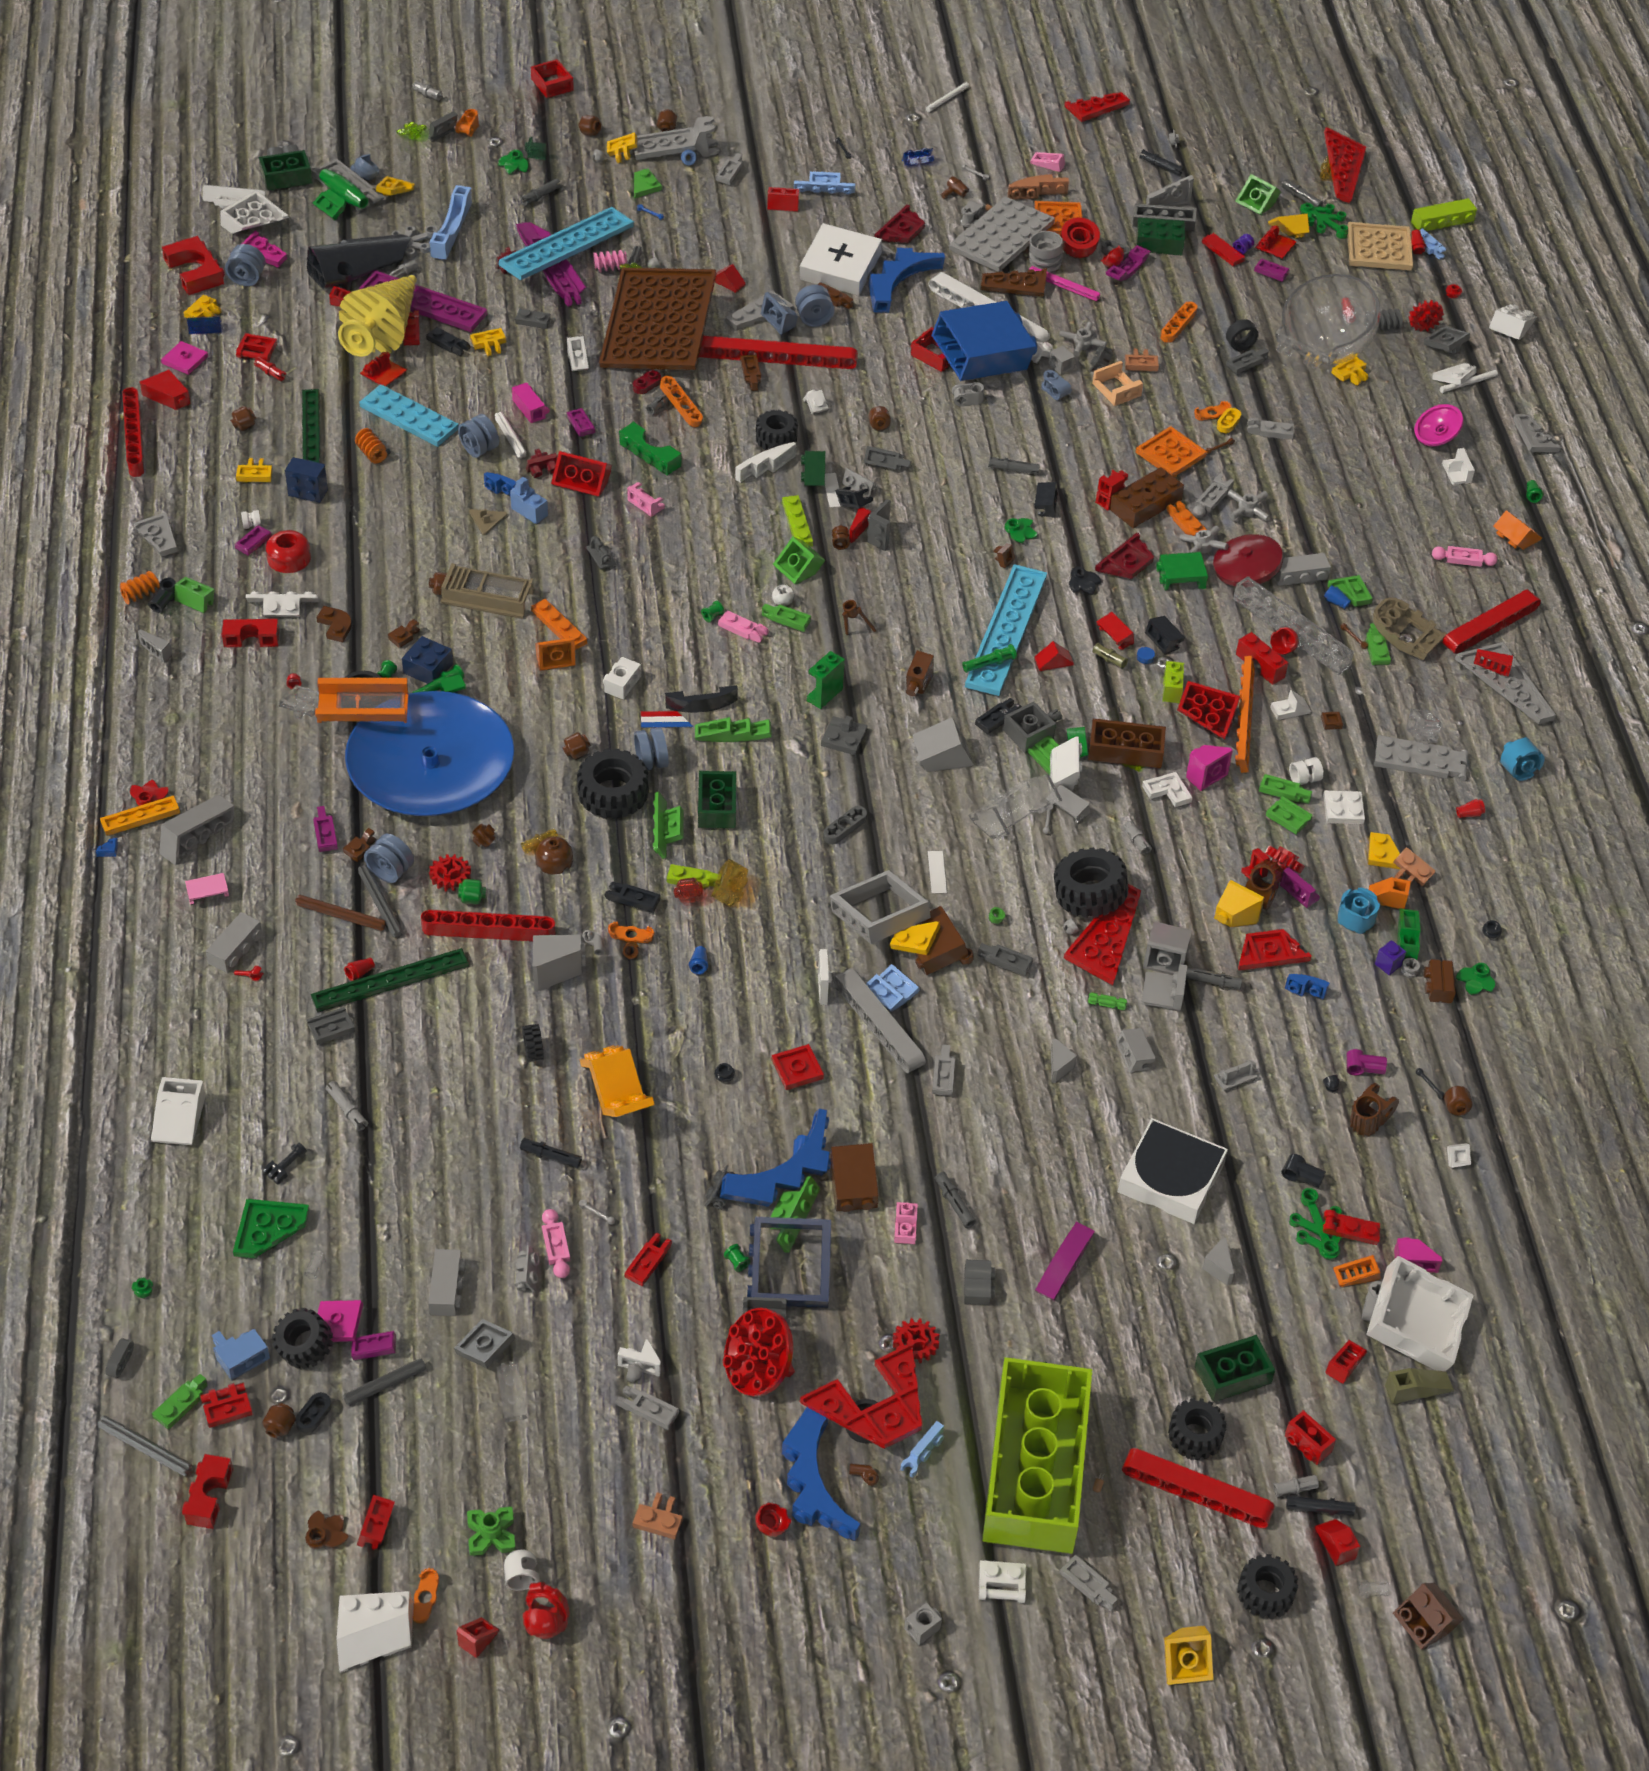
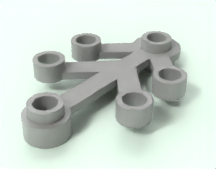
M433 225L427 226L425 233L414 236L416 234L415 227L407 226L404 235L411 237L407 247L411 248H406V257H415L414 248L420 249L421 253H428L430 251L429 244L417 243V241L426 238L431 240L434 232H438V228ZM397 230L392 232V235L401 234V232Z

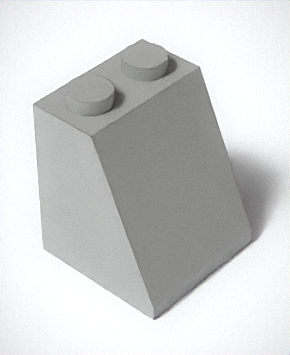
M953 717L912 735L914 739L912 746L914 751L918 752V756H916L919 766L923 765L927 772L973 765L965 737Z
M1154 922L1147 944L1143 969L1174 975V971L1178 972L1179 964H1185L1192 930Z
M581 934L533 936L534 991H540L582 975V967L586 966V956L582 955L585 954V942H581Z

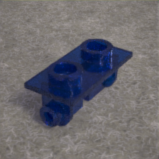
M933 148L908 150L903 153L902 161H904V165H907V167L919 165L918 160H920L921 165L931 164L934 162Z
M220 316L187 318L189 334L222 333Z

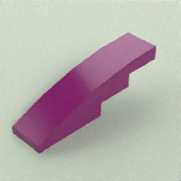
M1078 1222L1074 1224L1035 1289L1037 1293L1052 1301L1056 1300L1062 1286L1066 1284L1073 1269L1077 1267L1095 1233L1094 1230Z

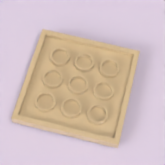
M1348 222L1349 266L1412 270L1413 259L1410 227Z

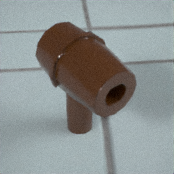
M952 176L947 181L949 188L941 193V197L945 199L953 192L964 197L967 195L969 188L961 179Z

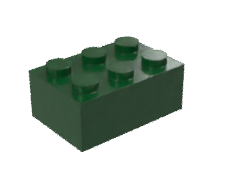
M305 150L259 157L260 171L266 191L313 183L311 167Z
M1138 218L1136 246L1143 247L1149 250L1150 253L1183 255L1185 221Z
M699 771L698 828H736V771Z
M1257 1335L1197 1354L1194 1366L1212 1402L1272 1384L1276 1371Z

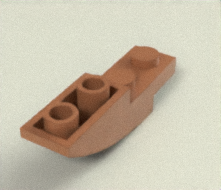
M1052 174L1024 178L1009 184L1008 198L1038 199L1039 195L1068 194L1069 179L1053 178Z

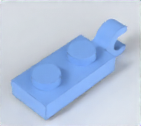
M1421 229V235L1426 244L1425 252L1429 255L1433 253L1438 259L1444 258L1445 256L1442 252L1446 251V248L1424 229Z
M938 1421L934 1423L912 1449L910 1456L902 1461L901 1471L906 1467H911L910 1477L912 1478L917 1474L918 1465L922 1461L925 1462L929 1458L933 1447H938L943 1441L944 1425Z

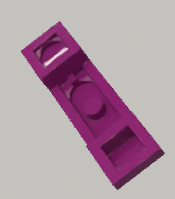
M1138 245L1129 252L1127 259L1118 266L1113 265L1106 271L1105 275L1119 281L1130 278L1146 261L1150 251Z

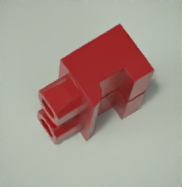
M1112 470L1111 476H1101L1099 478L1095 503L1107 511L1110 510L1111 497L1114 493L1125 488L1124 483L1128 480V474L1122 470L1119 472Z

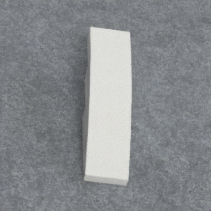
M792 442L777 446L747 459L736 466L735 480L741 483L751 475L757 478L767 470L775 472L796 456V443Z

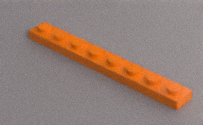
M1245 656L1244 664L1241 665L1243 674L1241 677V687L1243 689H1240V699L1242 702H1239L1241 715H1238L1240 728H1237L1239 741L1236 742V749L1238 755H1235L1236 766L1240 767L1241 773L1249 772L1255 666L1252 656Z

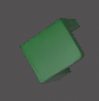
M460 674L439 680L440 691L453 693L466 689Z

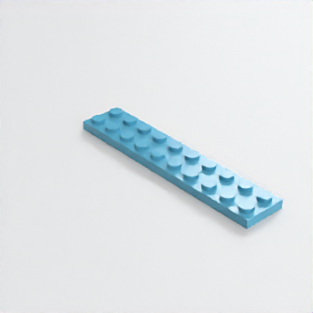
M610 207L499 259V266L519 280H523L632 228L634 221L615 208Z
M1013 565L975 658L993 653L994 649L1008 647L1009 644L1015 647L1017 653L1046 581L1047 572ZM1009 659L1003 661L1002 664L994 663L970 671L965 687L1000 696L1014 660Z

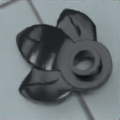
M1079 566L1072 568L1070 572L1069 587L1073 593L1081 589L1093 595L1096 589L1095 584L1102 582L1096 573L1086 571Z

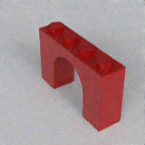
M198 236L162 246L163 258L169 268L186 263H199L202 265L196 269L180 273L182 287L188 295L224 284L223 277H225V272L223 268L219 267L218 261L213 258L211 251L207 250L205 242L201 241Z

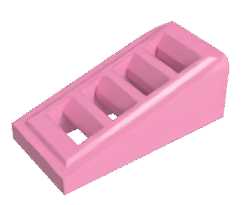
M1036 152L1030 161L1033 165L1061 172L1065 166L1064 154Z

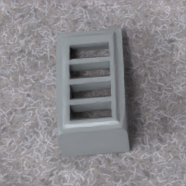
M143 630L138 631L140 644L159 660L165 663L171 657L170 642Z

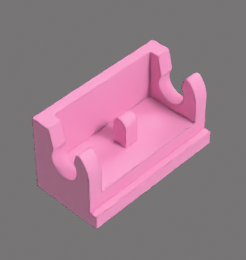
M640 482L627 487L628 501L652 517L665 508V504L660 503L664 500L663 498L654 499L644 492V489H637L642 485Z
M224 873L185 881L190 905L194 904V900L223 893L225 897L229 896Z

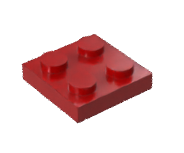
M809 1044L774 1054L771 1057L786 1090L824 1079V1073Z

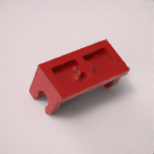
M768 188L767 209L798 211L799 189Z
M1113 612L1096 621V624L1100 626L1099 630H1104L1116 642L1120 650L1134 644V633Z
M373 1495L357 1546L363 1547L365 1543H371L372 1549L378 1548L379 1543L382 1542L395 1501Z

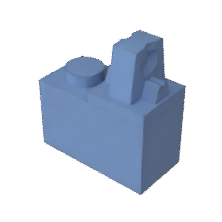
M521 477V479L517 480L515 488L510 490L511 509L537 524L548 516L547 500L529 487L528 479Z
M255 1329L241 1334L237 1339L231 1337L226 1340L220 1331L212 1335L213 1342L216 1345L213 1348L216 1360L231 1381L270 1359L268 1347Z

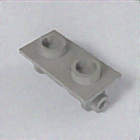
M846 468L842 484L851 487L855 491L863 488L869 489L868 492L863 494L866 497H869L872 491L875 492L878 486H876L875 482Z
M1247 1060L1245 1063L1225 1071L1221 1070L1220 1073L1213 1075V1077L1224 1091L1258 1078L1254 1071L1256 1063L1253 1060Z
M529 1245L527 1246V1251H520V1254L517 1255L516 1269L522 1272L516 1273L515 1287L518 1291H525V1288H530L535 1293L536 1283H538L537 1265H539V1256Z

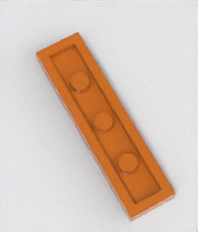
M546 599L531 606V611L560 639L574 637L575 650L587 644V638Z

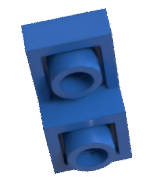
M484 473V485L488 490L496 494L503 491L510 496V490L515 488L516 485L515 480L500 474Z
M1289 974L1285 989L1302 997L1305 992H1308L1324 1000L1330 982L1308 975Z

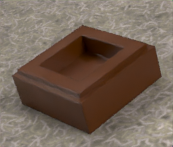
M1322 712L1321 719L1324 730L1342 729L1343 722L1340 712Z

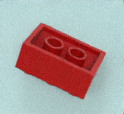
M559 451L551 484L600 497L609 481L612 465Z

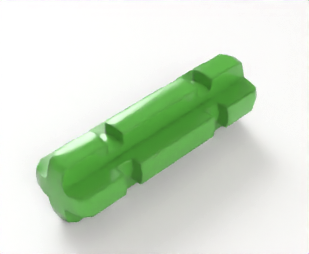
M1091 992L1088 1003L1093 1005L1099 1003V1006L1117 1007V1009L1125 1010L1127 999L1120 997L1116 999L1115 996L1104 994L1099 996L1098 993Z

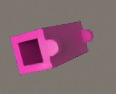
M527 382L512 387V400L530 423L546 418V414L550 412V409L545 407L544 403Z

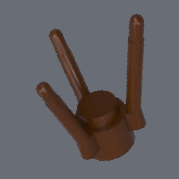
M854 600L844 602V612L842 615L846 635L849 634L848 617L855 618L858 614H860L872 631L876 632L873 624Z

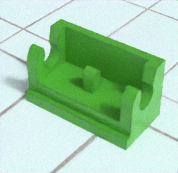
M184 577L175 584V601L205 613L208 607L207 603L210 606L213 605L215 589Z

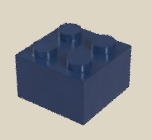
M292 457L285 469L288 496L321 503L328 491L325 464Z
M423 636L402 657L403 673L427 684L439 678L442 672H447L453 665L451 648Z

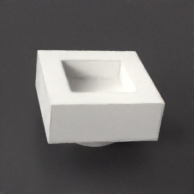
M1469 1144L1447 1146L1448 1164L1450 1167L1471 1165Z

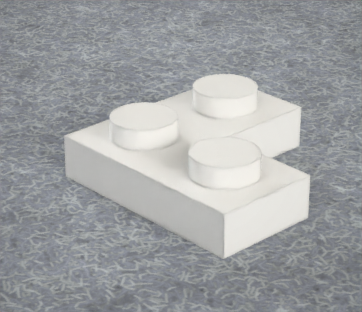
M1176 772L1145 780L1142 783V787L1150 799L1167 794L1174 807L1192 803V796Z

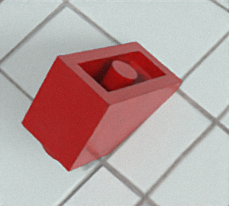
M1337 1519L1315 1526L1335 1566L1356 1559L1360 1544L1349 1526Z

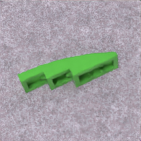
M728 717L695 724V739L697 741L741 742L772 737L769 719L752 723L750 718L732 722L731 718Z

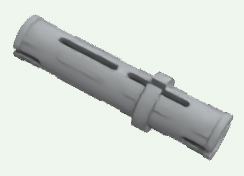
M336 1081L328 1083L332 1089L327 1085L326 1090L343 1110L345 1118L350 1120L358 1131L365 1129L362 1123L367 1127L368 1121L361 1115L359 1107L351 1102Z

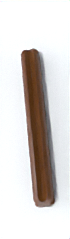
M301 894L295 899L297 906L383 931L386 926V921Z

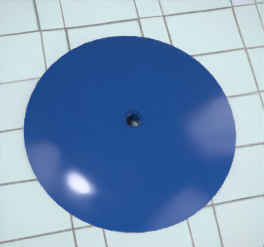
M425 691L408 695L407 723H404V721H359L349 736L345 751V762L353 784L366 798L375 804L407 815L436 816L466 809L492 794L502 784L511 769L514 757V743L510 730L504 720L484 703L457 693ZM401 696L382 703L376 708H400Z

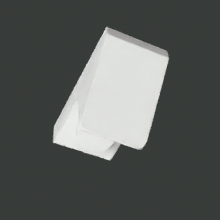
M584 337L567 338L568 358L570 359L572 372L588 370Z
M1290 690L1287 700L1272 702L1270 706L1277 720L1311 713L1305 699L1293 690Z
M648 1339L645 1340L641 1352H637L632 1348L625 1349L620 1347L618 1366L628 1368L629 1364H636L640 1366L642 1372L660 1377L661 1361Z

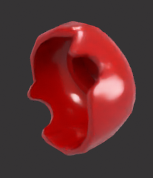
M1118 246L1112 249L1100 261L1109 268L1113 265H1120L1124 259L1123 248Z
M1279 628L1278 631L1272 633L1270 644L1272 649L1278 654H1289L1298 647L1299 638L1292 628Z
M768 1502L762 1505L755 1516L758 1529L769 1537H777L783 1534L792 1522V1519L788 1517L787 1509L780 1507L776 1503Z

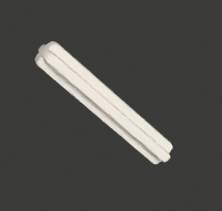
M503 412L495 413V420L516 455L520 459L522 457L525 458L526 450Z

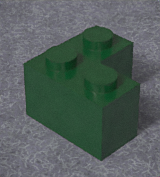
M805 451L804 455H801V466H804V472H801V482H804V486H825L826 451Z

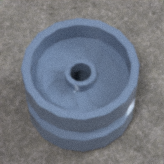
M237 245L233 248L226 262L225 272L234 283L241 286H252L257 283L265 267V257L259 249L252 245Z
M816 284L809 285L798 292L795 298V305L804 324L817 327L826 324L832 319L835 308L825 287Z
M479 414L471 418V421H465L458 427L460 441L472 457L477 458L499 445L497 430L491 420L484 414Z
M662 728L650 729L649 736L645 730L635 731L634 746L636 756L645 763V767L648 770H652L653 762L657 768L668 767V750Z
M386 833L376 841L375 845H372L365 852L364 860L375 876L385 882L394 883L402 876L403 872L413 865L414 856L410 848L400 838Z

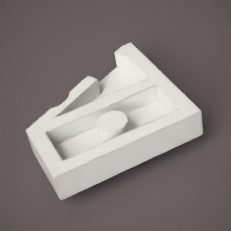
M1467 363L1459 364L1432 373V379L1462 385L1476 373V367L1470 366Z

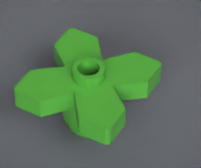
M512 1507L498 1508L495 1513H484L482 1510H470L467 1512L468 1528L477 1532L469 1539L470 1556L484 1555L491 1544L501 1553L515 1551V1536L506 1530L514 1523Z

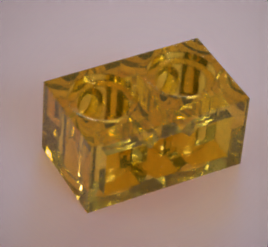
M728 859L719 869L711 896L729 907L736 902H740L744 895V892H742L743 888L748 882L747 874L749 869Z

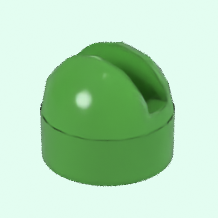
M998 907L992 908L988 917L989 921L993 924H1000L1005 917V912Z

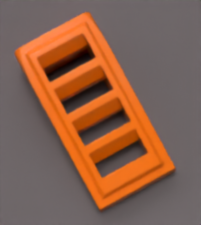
M1374 1255L1333 1267L1340 1287L1381 1279ZM1366 1267H1370L1371 1271L1367 1272ZM1358 1269H1362L1363 1274H1359ZM1349 1270H1353V1271H1354V1273H1355V1276H1354V1277L1351 1276ZM1345 1271L1347 1279H1343L1341 1272Z

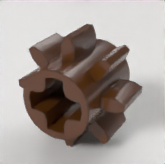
M483 824L478 825L472 832L474 835L472 841L478 847L480 845L489 846L495 840V829L490 824L487 826Z

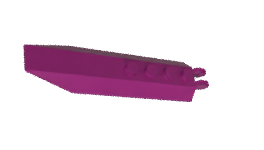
M531 222L515 224L519 236L526 247L551 235L550 232ZM568 259L542 270L555 292L564 298L567 306H572L571 297L574 298V302L577 305H581L580 294L586 289V286Z

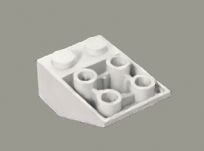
M1510 304V306L1507 305L1495 311L1489 328L1519 340L1523 338L1537 319V316L1533 315L1532 311L1519 310L1518 306Z
M1074 737L1052 749L1050 754L1051 791H1055L1060 784L1073 791L1074 786L1078 784L1080 772H1082V761H1079L1082 754V743H1079V737Z
M162 1077L157 1093L151 1142L193 1145L206 1097L203 1081Z

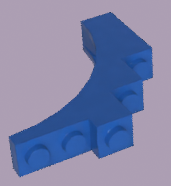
M897 248L895 261H884L882 274L870 275L869 291L873 312L889 313L891 294L895 287L907 277L918 272L943 269L945 254L913 252V248Z
M818 1109L814 1113L811 1129L804 1143L788 1161L761 1173L745 1175L727 1173L722 1180L720 1198L769 1207L777 1198L778 1190L775 1188L796 1191L804 1183L805 1174L802 1172L822 1176L827 1170L829 1171L831 1167L830 1152L822 1150L826 1145L824 1130L827 1129L829 1124V1117H826L827 1110Z
M807 1407L782 1443V1454L785 1458L792 1462L796 1461L787 1474V1485L793 1491L801 1492L793 1504L792 1516L798 1522L806 1523L811 1527L818 1520L822 1526L830 1527L836 1530L842 1537L855 1541L860 1534V1523L847 1515L833 1501L824 1487L818 1470L817 1449L821 1436L828 1425V1418Z

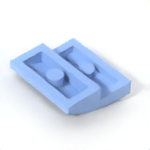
M892 964L880 976L876 974L866 983L883 1006L890 1012L905 1004L920 991L914 982Z

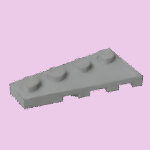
M764 295L725 317V323L735 330L754 325L755 321H765L766 319L760 314ZM778 295L794 311V305Z

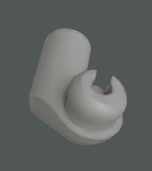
M585 930L582 934L585 942L594 946V953L596 955H602L604 953L602 937L593 931Z

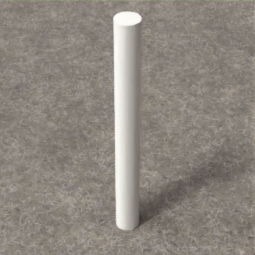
M965 82L926 107V111L931 112L969 88V84Z
M1496 370L1469 378L1462 385L1451 383L1440 387V392L1445 393L1496 377L1498 373Z

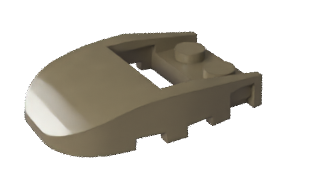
M1397 598L1382 600L1376 606L1373 613L1375 627L1386 640L1397 649L1423 661L1442 642L1447 634L1445 631L1442 633L1435 628L1437 624L1432 620H1426L1422 616L1423 612L1418 609L1416 611L1410 609L1408 603ZM1410 624L1424 632L1414 643L1410 641L1407 643L1400 639V634Z

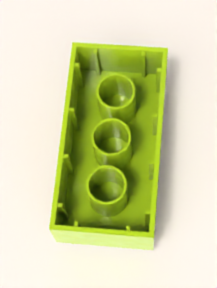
M1004 1357L982 1541L1073 1554L1079 1524L1092 1369Z

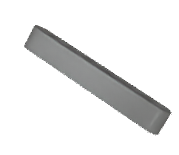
M850 968L833 977L837 990L906 1073L926 1064L921 1050L854 969Z

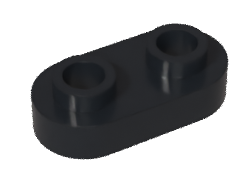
M315 1393L299 1411L295 1421L300 1432H313L330 1412L332 1407L331 1399L326 1393Z

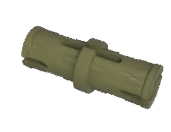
M1100 643L1095 644L1092 652L1104 658L1107 663L1111 662L1121 669L1127 665L1128 659L1117 654L1115 650L1108 649Z

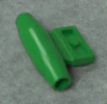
M323 169L320 172L319 178L329 189L322 192L312 204L335 221L345 210L346 202L361 209L368 205L369 199L356 185L345 177L329 169Z

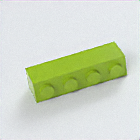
M1469 198L1416 208L1413 211L1411 222L1417 230L1424 229L1425 231L1470 223L1475 220L1477 208Z

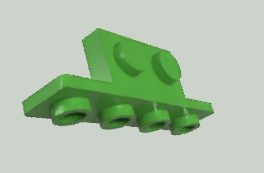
M658 791L655 792V800L653 801L655 807V814L653 815L655 822L653 849L655 853H658L664 859L667 858V844L684 839V810L681 806L667 810V801Z
M807 1176L800 1191H783L770 1217L806 1219L820 1191L813 1177ZM770 1228L781 1229L776 1241L785 1253H789L801 1229Z

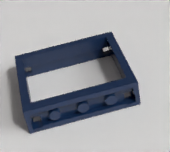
M755 1217V1224H750V1236L754 1237V1244H749V1257H753V1265H748V1277H752V1285H748L747 1297L786 1298V1306L828 1308L831 1220ZM761 1228L822 1230L820 1295L758 1293Z

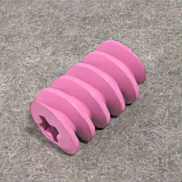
M615 250L612 251V255L609 251H606L605 256L603 252H600L599 257L596 252L593 254L595 270L598 268L599 272H602V268L608 272L609 267L614 271L615 266H617L618 270L621 269L622 265L624 268H627L626 251L623 254L622 250H619L618 255Z

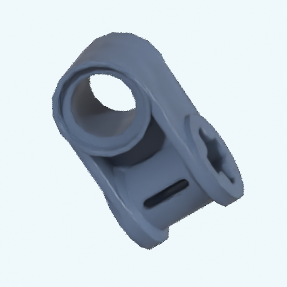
M1053 370L1044 372V382H1042L1041 388L1051 395L1053 399L1059 400L1072 392L1070 383L1059 376L1057 372Z

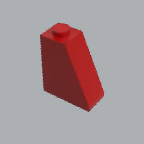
M170 369L139 381L142 395L174 410L191 404L189 391Z

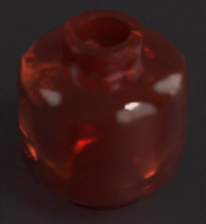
M694 877L680 879L677 882V886L674 887L675 898H678L683 904L698 902L700 897L703 896L701 881Z

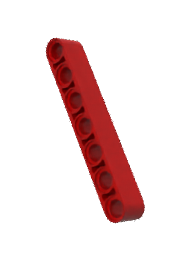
M129 387L123 390L126 460L129 474L132 477H140L145 471L141 408L138 390L134 387Z
M1526 589L1447 633L1442 643L1454 654L1461 653L1534 612L1540 606L1541 600Z
M426 910L421 914L422 931L429 936L533 942V936L556 935L555 920L548 916Z
M1137 1448L1129 1450L1122 1467L1123 1473L1133 1479L1258 1528L1268 1527L1275 1509L1273 1502L1266 1498Z

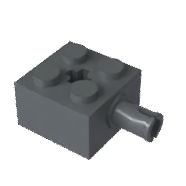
M1032 702L1005 715L1003 731L1026 753L1028 748H1033L1036 743L1050 735L1054 739L1055 722L1062 719V714L1058 709L1046 714L1035 702Z

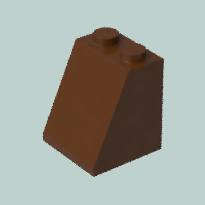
M873 1143L831 1147L830 1175L836 1212L878 1208V1187Z

